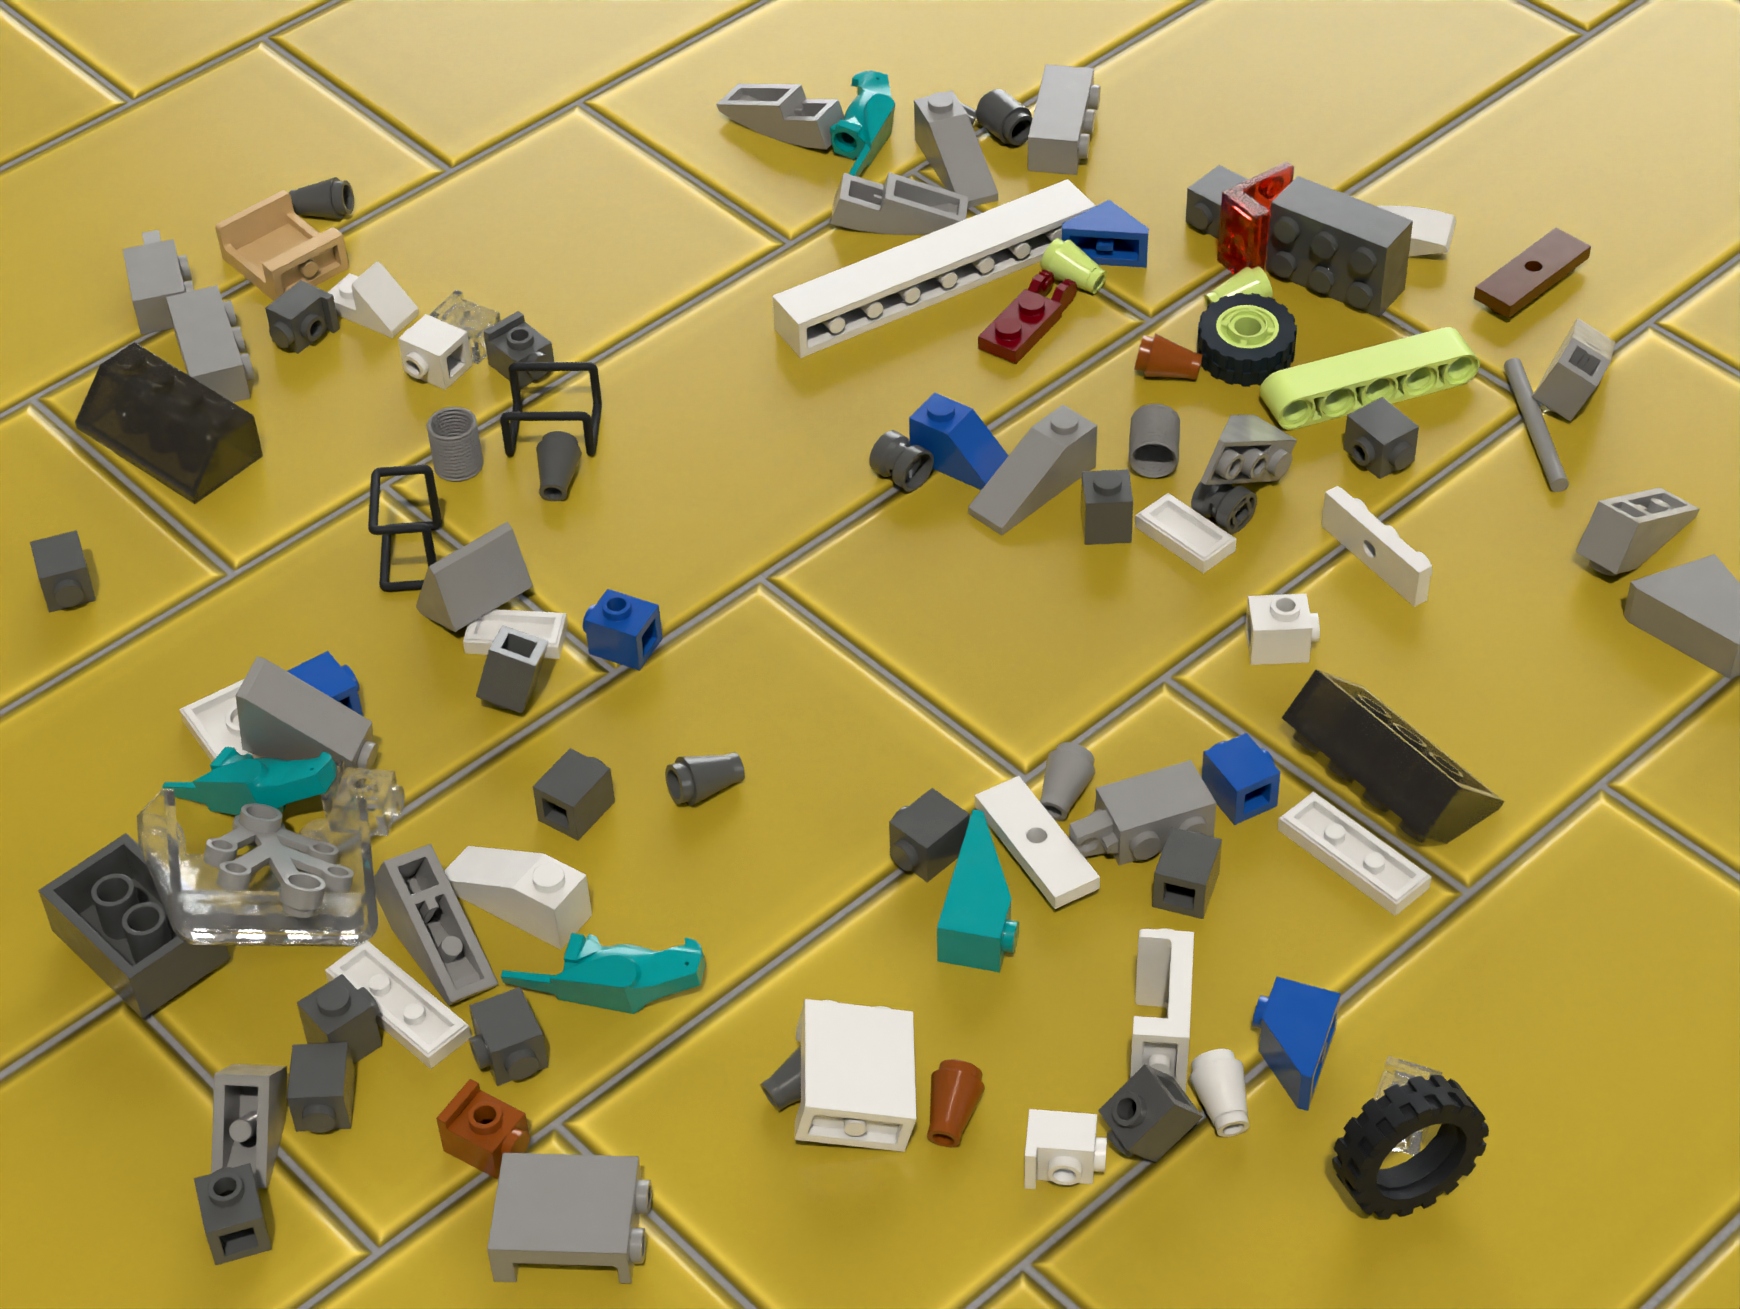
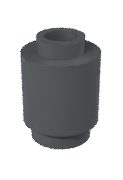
M995 89L988 92L980 99L976 109L978 123L1003 143L1020 145L1028 140L1033 119L1031 112L1006 91Z

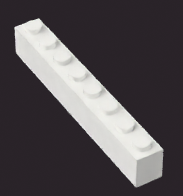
M1068 179L773 295L775 331L800 358H803L1040 262L1050 243L1056 238L1062 240V224L1096 205Z

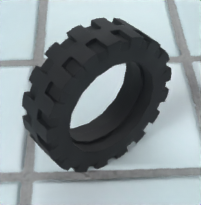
M1431 1075L1429 1080H1425L1422 1076L1408 1079V1083L1401 1087L1398 1084L1390 1086L1384 1090V1096L1376 1101L1372 1098L1361 1107L1363 1112L1357 1118L1352 1117L1343 1128L1346 1134L1344 1137L1338 1138L1335 1143L1334 1150L1338 1156L1332 1158L1333 1168L1337 1172L1336 1175L1366 1214L1371 1215L1375 1212L1379 1218H1390L1392 1213H1397L1401 1217L1412 1214L1416 1207L1422 1206L1425 1209L1437 1202L1436 1197L1443 1192L1448 1195L1458 1187L1457 1181L1463 1175L1468 1176L1476 1167L1474 1162L1476 1156L1483 1155L1487 1145L1483 1138L1489 1135V1128L1484 1121L1486 1120L1484 1115L1455 1080L1450 1078L1447 1081L1442 1075ZM1441 1124L1436 1136L1422 1151L1406 1162L1391 1168L1380 1169L1384 1159L1398 1143L1416 1131L1431 1125Z

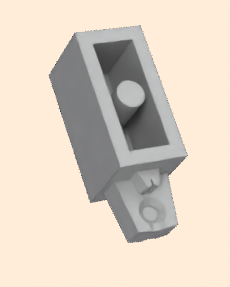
M159 230L143 232L144 245L123 249L132 302L141 335L172 329L173 324L166 297L194 291L186 254L177 255L174 239L161 241Z
M1185 761L1097 787L1095 811L1090 813L1088 817L1070 823L1069 839L1084 857L1112 853L1118 865L1136 860H1146L1162 853L1171 827L1214 837L1216 801L1192 761Z

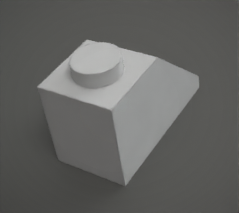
M232 1064L214 1073L211 1174L221 1168L237 1167L250 1163L257 1187H269L286 1119L287 1066Z

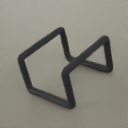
M592 362L512 363L508 368L513 408L512 412H505L500 417L506 455L512 456L515 452L519 421H582L586 453L589 456H593L596 453L602 408L597 366ZM517 371H589L593 399L592 416L590 417L588 413L582 411L521 412L522 400Z
M428 465L380 467L374 469L371 474L368 530L373 535H382L379 585L383 591L420 590L424 580L389 582L391 534L422 532L427 564L430 566L437 562L431 530L440 528L442 519L434 473ZM424 474L432 521L378 526L380 477Z

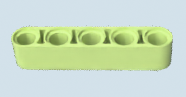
M1446 327L1279 370L1269 375L1263 381L1259 391L1261 398L1280 426L1284 429L1292 430L1347 416L1381 397L1393 404L1463 385L1477 374L1480 360L1456 329Z

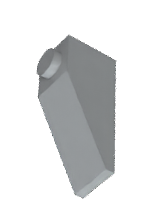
M938 92L927 97L915 99V141L946 190L968 196L967 208L998 201V191L968 113L954 92Z
M1061 405L1029 429L968 506V514L1000 535L1008 532L1080 479L1083 471H1090L1096 467L1097 425L1067 406Z
M1660 487L1600 500L1595 507L1576 552L1589 559V565L1593 569L1606 575L1614 576L1637 569L1697 516L1700 509Z
M428 844L383 861L370 885L392 931L447 1005L450 1006L495 988L498 982L432 845Z

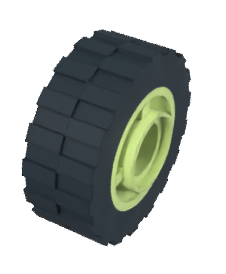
M1236 293L1233 296L1228 297L1226 295L1219 298V301L1212 302L1207 306V310L1202 312L1200 322L1198 323L1197 353L1203 354L1201 366L1205 371L1208 370L1212 377L1224 380L1227 384H1239L1245 387L1256 384L1260 386L1269 375L1279 370L1290 368L1291 362L1294 361L1297 335L1295 318L1293 314L1288 312V308L1285 305L1277 303L1271 297H1262L1260 294Z

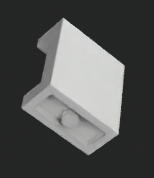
M1167 928L1140 929L1138 936L1135 1003L1144 1006L1165 1007L1167 1009V1018L1134 1016L1130 1078L1146 1064L1172 1076L1186 1093L1194 932L1175 931Z
M805 999L796 1026V1040L801 1042V1103L795 1118V1140L905 1152L917 1119L913 1011L896 1010L884 1006L870 1007L845 1004L832 1000Z

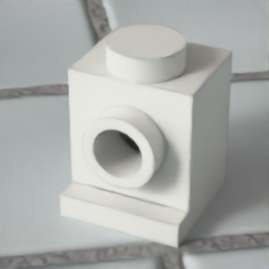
M1029 1109L1025 1148L1024 1189L1036 1190V1180L1052 1181L1060 1185H1073L1076 1183L1093 1184L1094 1171L1105 1172L1107 1138L1096 1137L1097 1114Z

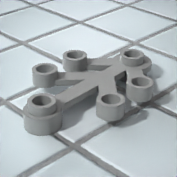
M258 803L242 806L240 814L234 817L233 830L220 838H211L206 841L203 861L210 866L219 868L216 884L220 888L231 892L246 891L249 888L251 874L269 864L281 884L279 900L283 903V911L291 916L308 918L315 914V910L322 906L324 892L345 895L351 891L354 872L348 867L336 864L339 849L335 845L316 841L285 829V825L281 822V811L272 806ZM246 845L256 846L255 849L236 859L238 849ZM297 868H298V869H301V870H303V871H306V872H308V873L299 872V871L297 870Z

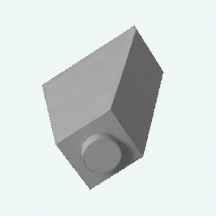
M1715 554L1630 582L1624 617L1629 623L1729 679L1740 676V583Z
M256 657L236 694L242 750L265 758H279L288 761L316 758L320 756L321 752H327L331 755L337 767L336 777L333 781L354 788L361 772H369L377 756L378 744L373 742L372 721L269 660Z

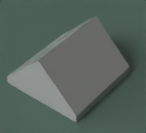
M505 522L428 566L416 604L417 610L423 616L456 632L533 587L516 536L510 524Z

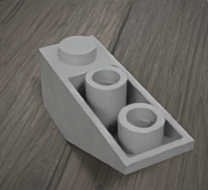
M1577 318L1532 397L1544 404L1549 410L1571 421L1596 389L1612 359L1615 341Z
M1230 415L1200 482L1205 485L1279 481L1280 477L1287 472L1291 465V453L1297 439L1256 415Z

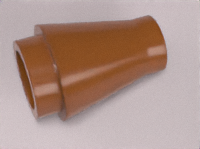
M1156 333L1154 337L1143 335L1134 370L1145 372L1144 377L1189 378L1196 380L1203 354L1193 352Z
M948 1059L942 1061L939 1069L931 1074L930 1125L927 1133V1138L931 1142L944 1147H956L960 1144L962 1133L985 1090V1086L981 1081L982 1071L975 1065L962 1060Z

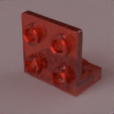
M1284 162L1222 192L1217 261L1233 274L1238 273L1245 267L1253 269L1259 266L1263 271L1265 270L1271 202L1293 181L1294 166L1289 162Z

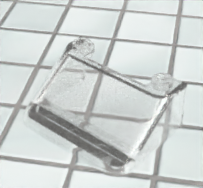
M162 788L137 815L138 843L173 931L180 939L189 944L356 947L366 943L377 930L378 912L365 796H354L330 819L310 821L299 832L300 835L313 840L335 845L339 849L336 864L348 867L354 872L351 891L349 893L324 892L322 906L315 910L313 916L308 918L294 917L283 911V903L279 900L281 884L269 864L251 874L249 888L246 891H229L220 888L216 884L219 868L206 864L203 861L204 854H186L184 831L176 819L174 789ZM297 868V870H298L299 872L308 873V872H306V871H303V870Z

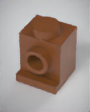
M469 1079L436 1118L443 1151L496 1179L499 1178L503 1153H525L529 1145L530 1135L526 1114L481 1091L479 1083L472 1079Z

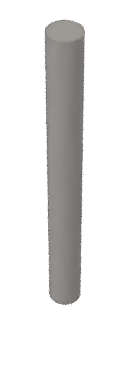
M1511 358L1504 363V369L1550 488L1554 492L1564 491L1569 486V481L1537 400L1532 397L1534 393L1521 360Z

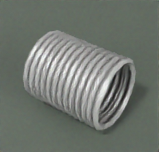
M1148 404L1137 409L1131 417L1129 464L1139 475L1148 478L1167 476L1179 464L1180 418L1171 407L1163 404Z
M452 406L436 411L426 424L435 473L449 481H462L475 476L483 465L476 416L470 410L462 407Z

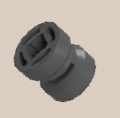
M895 430L887 431L876 441L869 457V465L872 470L884 477L892 476L896 485L909 492L917 490L924 484L934 464V456L929 450L917 444L910 445L909 439Z
M1199 482L1191 499V508L1205 518L1214 517L1220 528L1232 534L1239 532L1246 526L1254 514L1257 505V496L1254 492L1243 486L1235 487L1232 484L1205 485Z

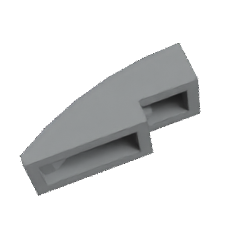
M738 84L716 104L719 112L759 134L781 142L808 148L827 149L832 144L830 127L838 123L840 119L844 120V114L838 99H806L800 84Z
M890 172L884 185L843 173L834 197L830 224L879 234H930L965 220L969 197Z

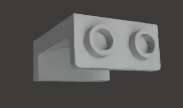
M503 1153L487 1247L494 1282H517L519 1264L527 1263L614 1266L618 1271L619 1283L631 1284L634 1263H643L645 1258L646 1233L645 1228H639L640 1214L650 1213L652 1198L651 1180L642 1179L639 1156Z

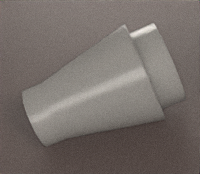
M1060 743L1057 745L1056 750L1051 751L1047 756L1040 803L1056 821L1066 819L1070 808L1095 775V768L1093 766L1094 756L1089 750L1075 743Z

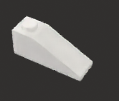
M467 846L444 870L456 896L560 950L569 942L571 933L576 934L592 916L586 874L543 853Z

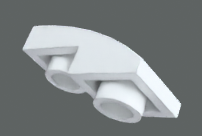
M1377 206L1413 220L1409 257L1449 252L1456 224L1454 215L1411 206Z

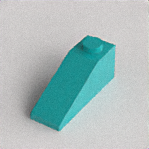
M973 809L937 925V961L1000 973L1005 952H1015L1019 935V921L1011 920V895L984 812Z

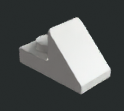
M378 261L359 277L349 273L328 291V293L334 296L338 316L390 338L396 336L419 315L416 304Z

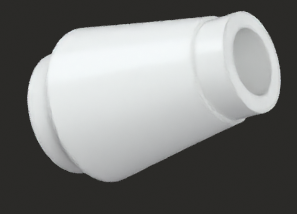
M1215 1049L1197 1056L1191 1063L1193 1072L1190 1074L1189 1080L1215 1126L1217 1134L1221 1137H1231L1245 1132L1250 1124L1248 1121L1243 1063L1235 1059L1234 1053L1228 1049Z

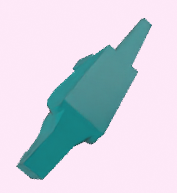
M873 70L857 73L852 78L851 86L857 87L858 96L849 105L844 120L840 119L838 123L830 127L834 153L854 160L858 156L849 172L850 175L857 177L866 166H870L892 131L895 102L891 97L888 74Z
M225 747L210 764L212 770L193 782H165L162 788L166 795L206 804L210 811L239 815L242 806L258 803L272 806L282 813L288 803L326 793L336 777L337 767L333 758L327 752H321L320 756L316 758L288 761L279 758L254 759L251 754L240 755L234 747Z
M571 933L563 958V972L557 975L503 970L501 979L503 983L554 994L558 1000L634 1014L642 1010L647 1003L658 998L700 986L706 963L701 945L696 940L687 937L685 938V945L655 951L632 944L602 946L594 935L589 934L585 938L582 934Z

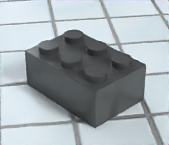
M1297 176L1271 202L1266 272L1380 317L1405 290L1413 220Z
M127 833L38 890L52 931L142 1019L230 959L219 918Z

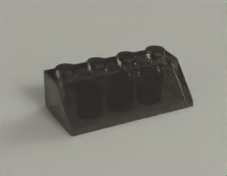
M135 342L99 366L75 420L78 430L193 504L198 503L263 457L253 414Z
M1316 669L1282 716V719L1296 730L1292 737L1299 744L1313 753H1318L1319 750L1331 759L1327 767L1332 772L1350 783L1355 779L1366 789L1362 796L1383 812L1388 813L1389 810H1392L1402 819L1398 826L1418 842L1424 843L1426 839H1431L1448 844L1498 811L1505 802L1362 685Z

